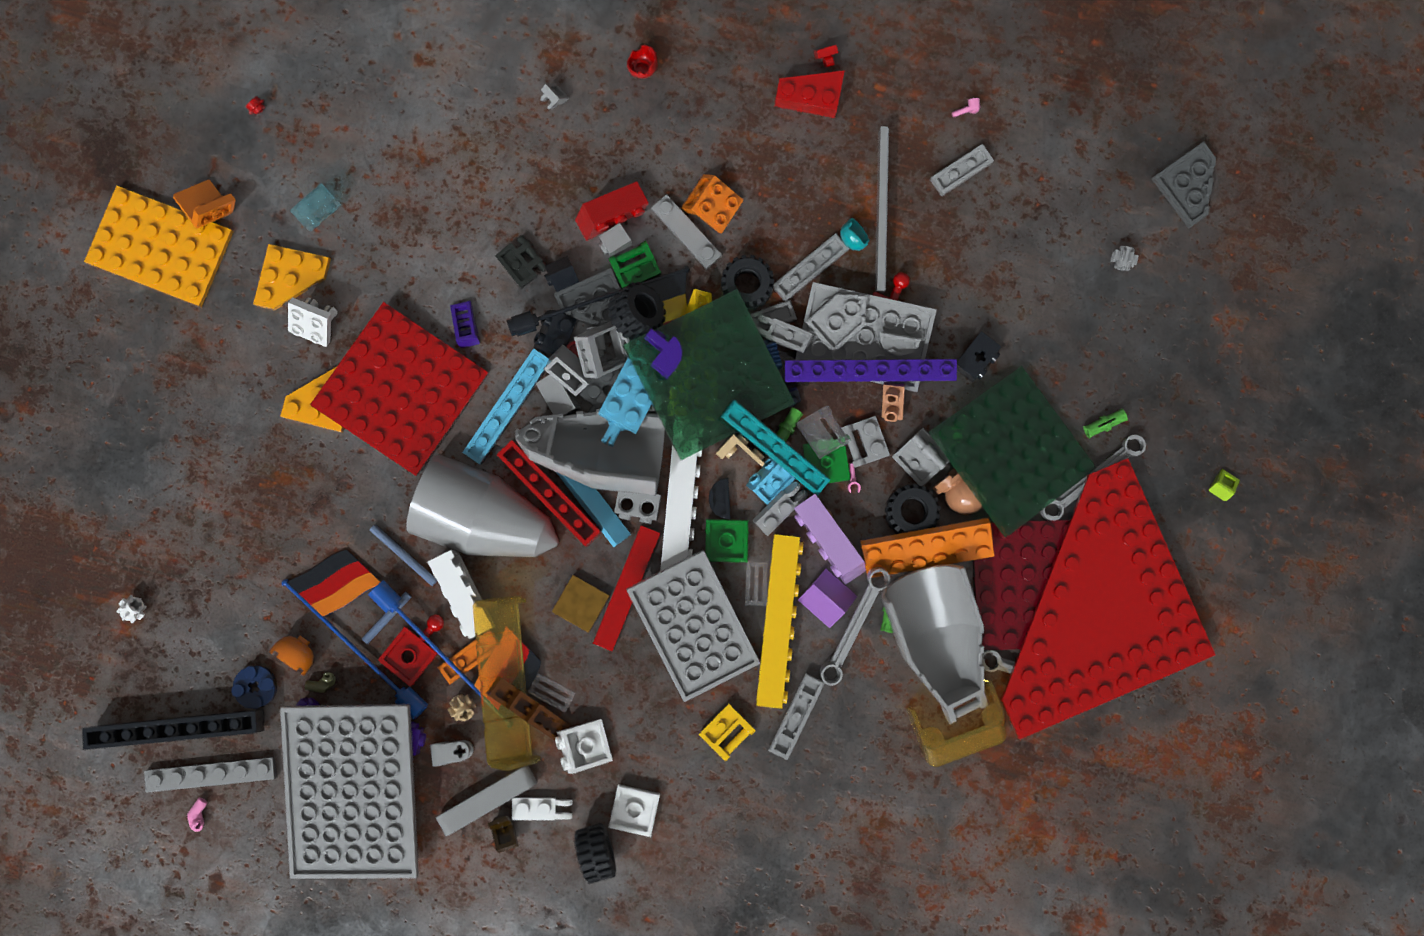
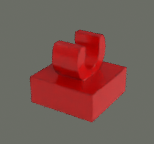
M832 45L815 50L813 53L815 59L822 58L825 68L834 65L832 55L838 53L837 45Z

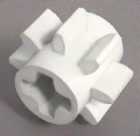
M130 595L127 600L123 598L118 603L121 607L117 610V613H120L122 620L134 623L136 619L141 620L145 615L143 611L147 606L144 605L142 598Z

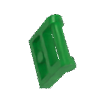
M646 241L616 257L613 255L608 258L622 289L630 283L644 282L661 275V271ZM645 253V258L620 269L619 264Z

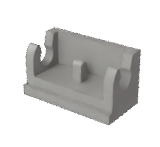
M551 375L536 383L553 415L563 414V416H569L581 409L574 395Z

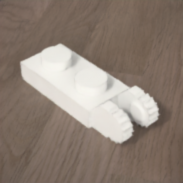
M556 797L512 798V820L572 819V813L556 812V805L570 806L573 800L556 799Z

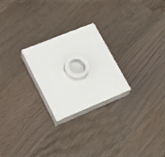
M618 784L609 828L651 837L660 793Z

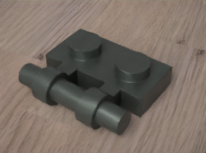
M524 235L517 239L521 245L516 249L510 243L495 255L521 289L538 277L533 271L536 267L545 272V265H547L545 258L536 252L533 248V243L527 240ZM527 253L532 261L527 263L522 255Z

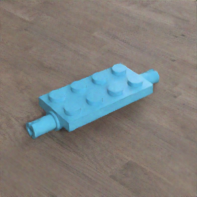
M666 334V341L668 342L670 340V336ZM640 341L635 343L598 412L599 416L609 421V427L601 439L606 444L609 437H611L608 446H614L621 431L629 430L634 434L637 433L665 380V377L650 366L660 354V351L654 346L650 347Z

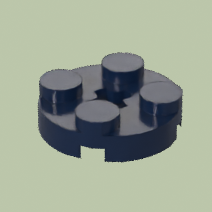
M248 666L236 675L231 689L232 695L239 704L246 708L257 709L268 705L277 693L275 675L264 666ZM257 681L260 690L252 692L250 685Z

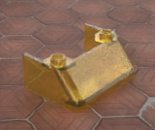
M984 679V689L990 705L986 706L982 711L984 726L944 740L941 731L935 727L922 729L915 709L911 707L906 708L925 761L929 765L939 767L999 745L1005 741L1007 732L1004 712L992 681Z

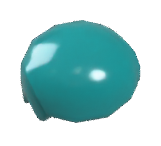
M854 218L848 220L841 228V239L845 246L851 250L860 251L868 245L869 237Z

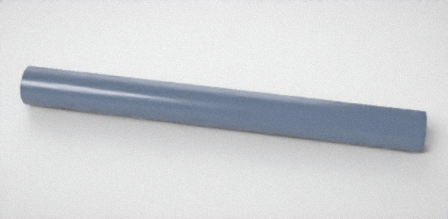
M376 524L371 527L370 531L431 586L436 584L438 580Z

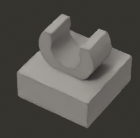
M556 83L545 84L541 89L544 94L540 100L543 102L549 98L551 101L547 107L548 109H554L559 104H565L569 99Z

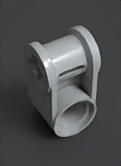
M468 740L430 744L433 766L463 761L472 756L474 752L473 744ZM458 749H466V752H458Z

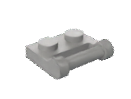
M876 416L840 428L842 435H845L852 454L854 468L890 456ZM858 430L867 457H861L852 431Z

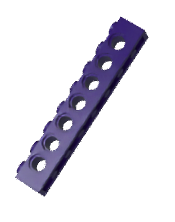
M957 359L785 361V382L957 381Z

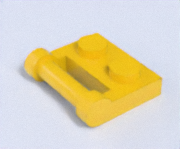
M728 703L699 735L723 760L727 761L730 758V754L749 734L752 735L756 730ZM740 724L743 729L724 749L721 748L719 744Z

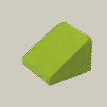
M1221 469L1211 484L1209 491L1220 499L1227 501L1235 494L1240 480Z

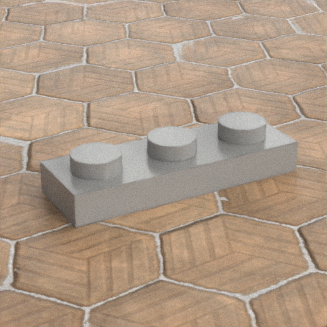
M982 144L931 177L930 181L942 197L991 165L994 160Z

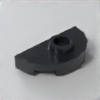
M727 477L720 479L712 486L709 491L708 500L710 508L717 516L730 520L729 478Z

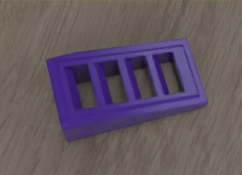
M471 301L450 305L458 346L465 348L480 344ZM468 310V313L457 315V312ZM468 318H469L468 321H464V322H460V323H459L460 320H464V319H468ZM471 327V329L461 331L463 328Z

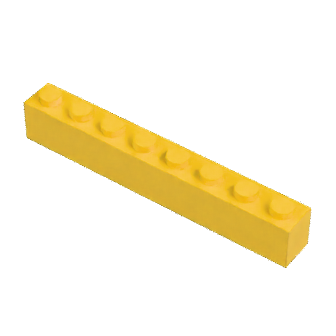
M774 535L756 706L782 709L783 704H787L788 691H784L785 682L789 683L790 670L786 669L787 661H791L792 648H789V639L793 640L794 627H791V619L796 618L797 606L793 605L794 597H798L799 585L795 584L796 576H800L801 563H797L798 555H802L803 542H800V537Z

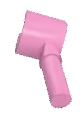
M979 98L969 99L968 107L952 112V116L956 117L968 112H978L980 109Z
M852 463L849 464L850 482L847 485V489L851 493V485L857 484V491L860 492L861 486L856 482L855 468Z

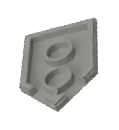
M836 294L806 321V324L832 353H835L865 326L867 295Z

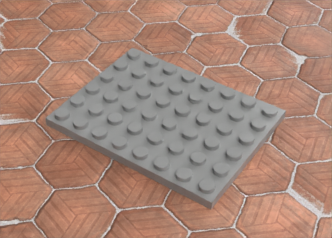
M410 704L281 707L290 879L417 878L419 869Z

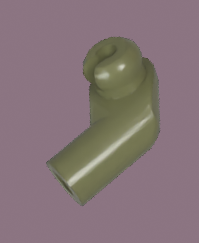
M326 672L319 681L307 680L305 691L325 693L335 684L336 678L331 672Z

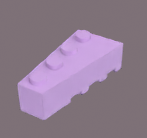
M816 494L794 508L796 512L794 518L800 526L804 525L808 530L806 535L812 543H817L820 548L818 550L824 560L828 559L832 565L830 568L837 578L840 577L846 585L866 571L863 559Z

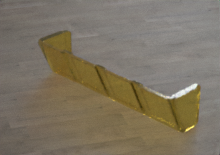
M521 596L476 600V603H473L472 606L475 637L477 638L479 680L481 681L483 722L485 723L486 758L491 768L505 771L541 761L540 756L532 755L529 723L486 694L496 678L500 676L527 695L518 604L526 603V598Z

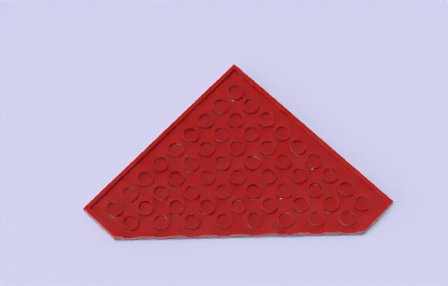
M1128 458L1087 475L1084 482L1085 485L1075 505L1073 516L1063 536V542L1056 554L1051 573L1046 580L1039 604L1036 606L1030 627L1024 637L1016 663H1014L1008 684L1001 697V701L1018 739L1025 738L1216 655Z

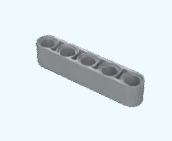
M528 764L440 814L436 819L445 836H449L533 787L538 782Z

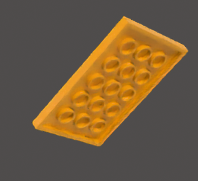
M116 186L84 262L202 307L234 231L213 222L196 229L182 210Z

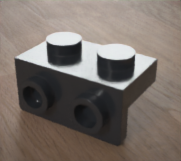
M547 310V312H545L543 315L554 312L556 310ZM562 313L541 320L542 325L540 331L534 337L535 344L533 348L553 355L562 345L567 347L577 319Z

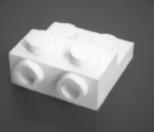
M602 719L557 732L558 737H555L556 746L559 750L562 749L564 757L561 758V765L564 771H568V774H574L613 761Z

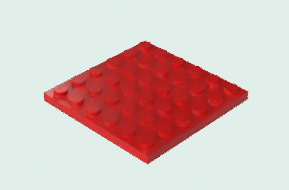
M383 302L310 405L417 476L489 373Z

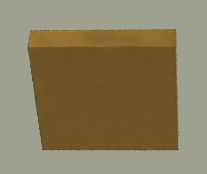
M572 575L552 612L589 633L610 595Z

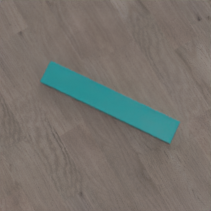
M733 400L720 416L813 494H816V496L820 494L830 481L826 475L736 400Z

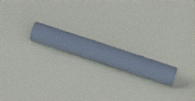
M406 591L401 596L402 599L399 601L402 604L399 607L400 609L412 597ZM388 611L362 637V640L369 644L397 612L391 613Z

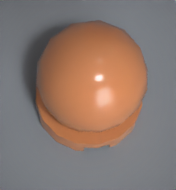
M965 460L948 472L949 476L943 481L939 480L933 489L938 495L942 492L945 493V500L948 506L957 514L970 515L980 511L985 505L987 488L979 477L967 474L970 466Z

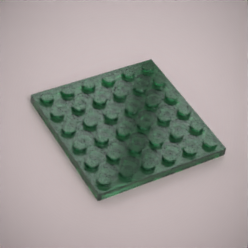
M738 290L732 291L654 329V331L659 330L667 337L666 341L668 343L675 337L681 345V361L668 379L650 366L660 354V351L644 339L648 333L623 345L681 461L738 432L720 417L733 400H736L760 421L795 404Z
M1022 366L929 431V434L1004 537L1009 536L1096 469L1094 463Z

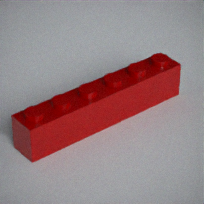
M513 440L496 454L585 547H588L602 533L539 466L527 457L525 452Z

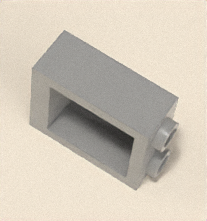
M611 321L574 337L585 378H599L623 367L632 351L629 337L625 338L621 332L618 333L616 331L617 328L615 325H612ZM610 332L616 358L601 364L595 337Z

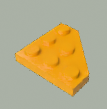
M268 244L253 304L277 310L283 306L282 304L292 299V297L296 298L306 292L311 286L324 281L327 277L331 259L321 255Z
M336 367L287 395L280 417L343 433L344 428L310 405Z

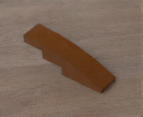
M500 676L496 678L486 693L554 741L555 737H558V731L571 726Z

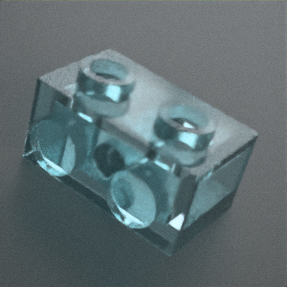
M320 183L290 211L311 232L324 219L333 214L341 204Z

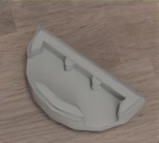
M879 332V340L882 347L888 353L895 356H906L913 353L919 347L922 340L920 338Z

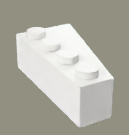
M450 550L428 561L435 578L441 586L443 595L451 604L450 609L453 615L458 617L461 623L459 627L463 635L471 639L494 628L495 625L459 552Z

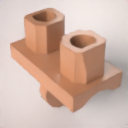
M884 382L882 418L885 421L896 422L897 420H903L905 384Z

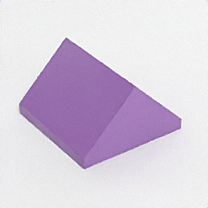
M825 568L798 601L830 628L846 613L858 596Z

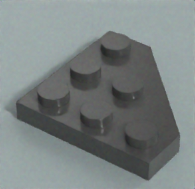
M1202 142L1152 178L1153 182L1188 228L1206 217L1209 212L1208 203L1212 191V176L1216 157L1205 142Z
M610 268L558 291L554 295L560 309L620 290V287ZM612 297L563 314L598 327L612 321L608 315L610 312L608 305Z

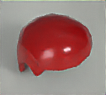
M642 45L640 50H632L627 60V69L635 78H648L654 74L658 67L657 54L652 47Z

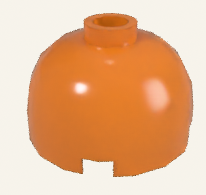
M285 636L279 639L269 650L271 654L276 651L278 653L276 658L297 671L298 668H301L303 676L309 671L314 660L313 651L308 647L310 642L301 636L298 638Z

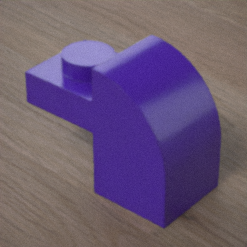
M651 329L644 339L659 350L660 354L650 366L668 379L681 361V345L675 337L668 343L666 341L667 337L662 332Z

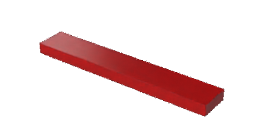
M642 525L640 526L593 644L613 651L633 603L626 588L642 581L661 533Z

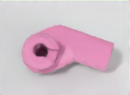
M200 797L187 814L189 826L195 832L201 831L204 827L202 811L208 804L205 799Z

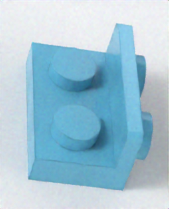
M768 458L758 473L750 477L746 486L768 505L795 478L771 458Z

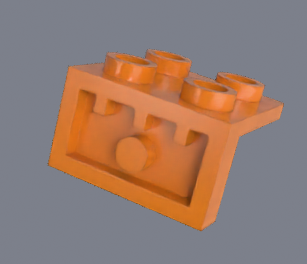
M703 174L681 209L686 213L696 214L715 231L723 233L742 204L743 199L715 175Z
M210 180L203 181L173 194V199L196 229L232 214L236 201L231 193L225 196L221 195Z

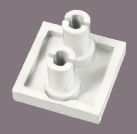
M292 297L288 302V332L327 347L331 339V321L337 315V310L334 307L330 309L329 305L325 306L324 310L317 308L318 302L314 299L311 301V298H307L305 302H302Z

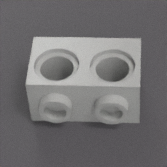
M618 492L614 513L619 514L618 518L631 520V517L640 518L639 522L652 524V520L657 521L661 495L656 494V496ZM631 499L633 507L630 510H623L621 506L623 500ZM645 503H652L654 505V510L651 514L643 513L642 507Z

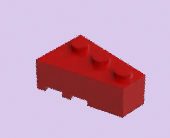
M845 70L779 78L775 107L835 118Z
M636 181L583 203L575 221L585 240L588 241L619 223L622 224L632 217L641 216L645 213L649 202Z

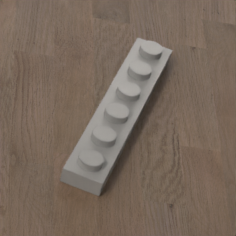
M275 757L144 771L146 793L277 778Z

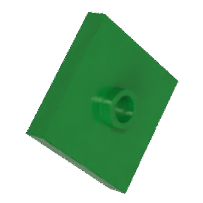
M844 439L802 445L804 458L830 479L827 484L850 481Z
M706 519L705 554L709 562H748V520Z

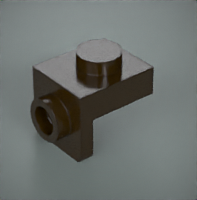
M498 816L493 821L488 822V827L492 831L495 848L498 853L519 846L514 823L508 816Z

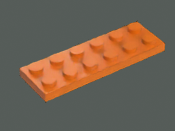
M989 518L861 541L867 574L874 567H881L889 575L935 565L954 564L994 557ZM876 572L871 578L884 575L882 572Z

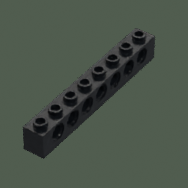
M263 709L90 726L82 728L83 750L258 733L265 731Z

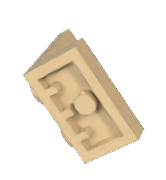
M733 433L716 452L721 459L725 456L729 459L737 450L735 445L738 444L762 467L765 464L763 461L764 455L756 448L751 450L747 446L749 442L740 433L738 436Z

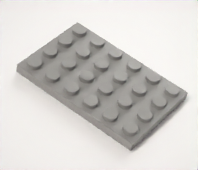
M813 282L802 327L803 330L812 333L813 338L805 354L797 352L795 361L925 360L937 309ZM836 294L867 295L865 326L835 353H832L806 324V321ZM879 332L920 338L922 340L919 347L913 353L906 356H895L888 353L882 347L879 340ZM870 381L884 384V382L905 384L906 390L915 392L918 391L920 381Z
M704 550L626 588L684 702L760 664Z

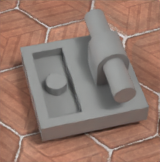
M924 427L892 456L919 486L926 484L952 459L951 455Z

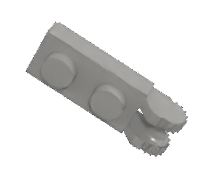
M759 315L758 320L770 325V328L766 331L754 326L753 332L802 354L806 353L813 338L812 333L778 319Z
M798 482L791 483L784 491H781L753 519V522L765 535L769 536L795 510L794 508L806 500L808 493L805 490L797 493L801 486Z

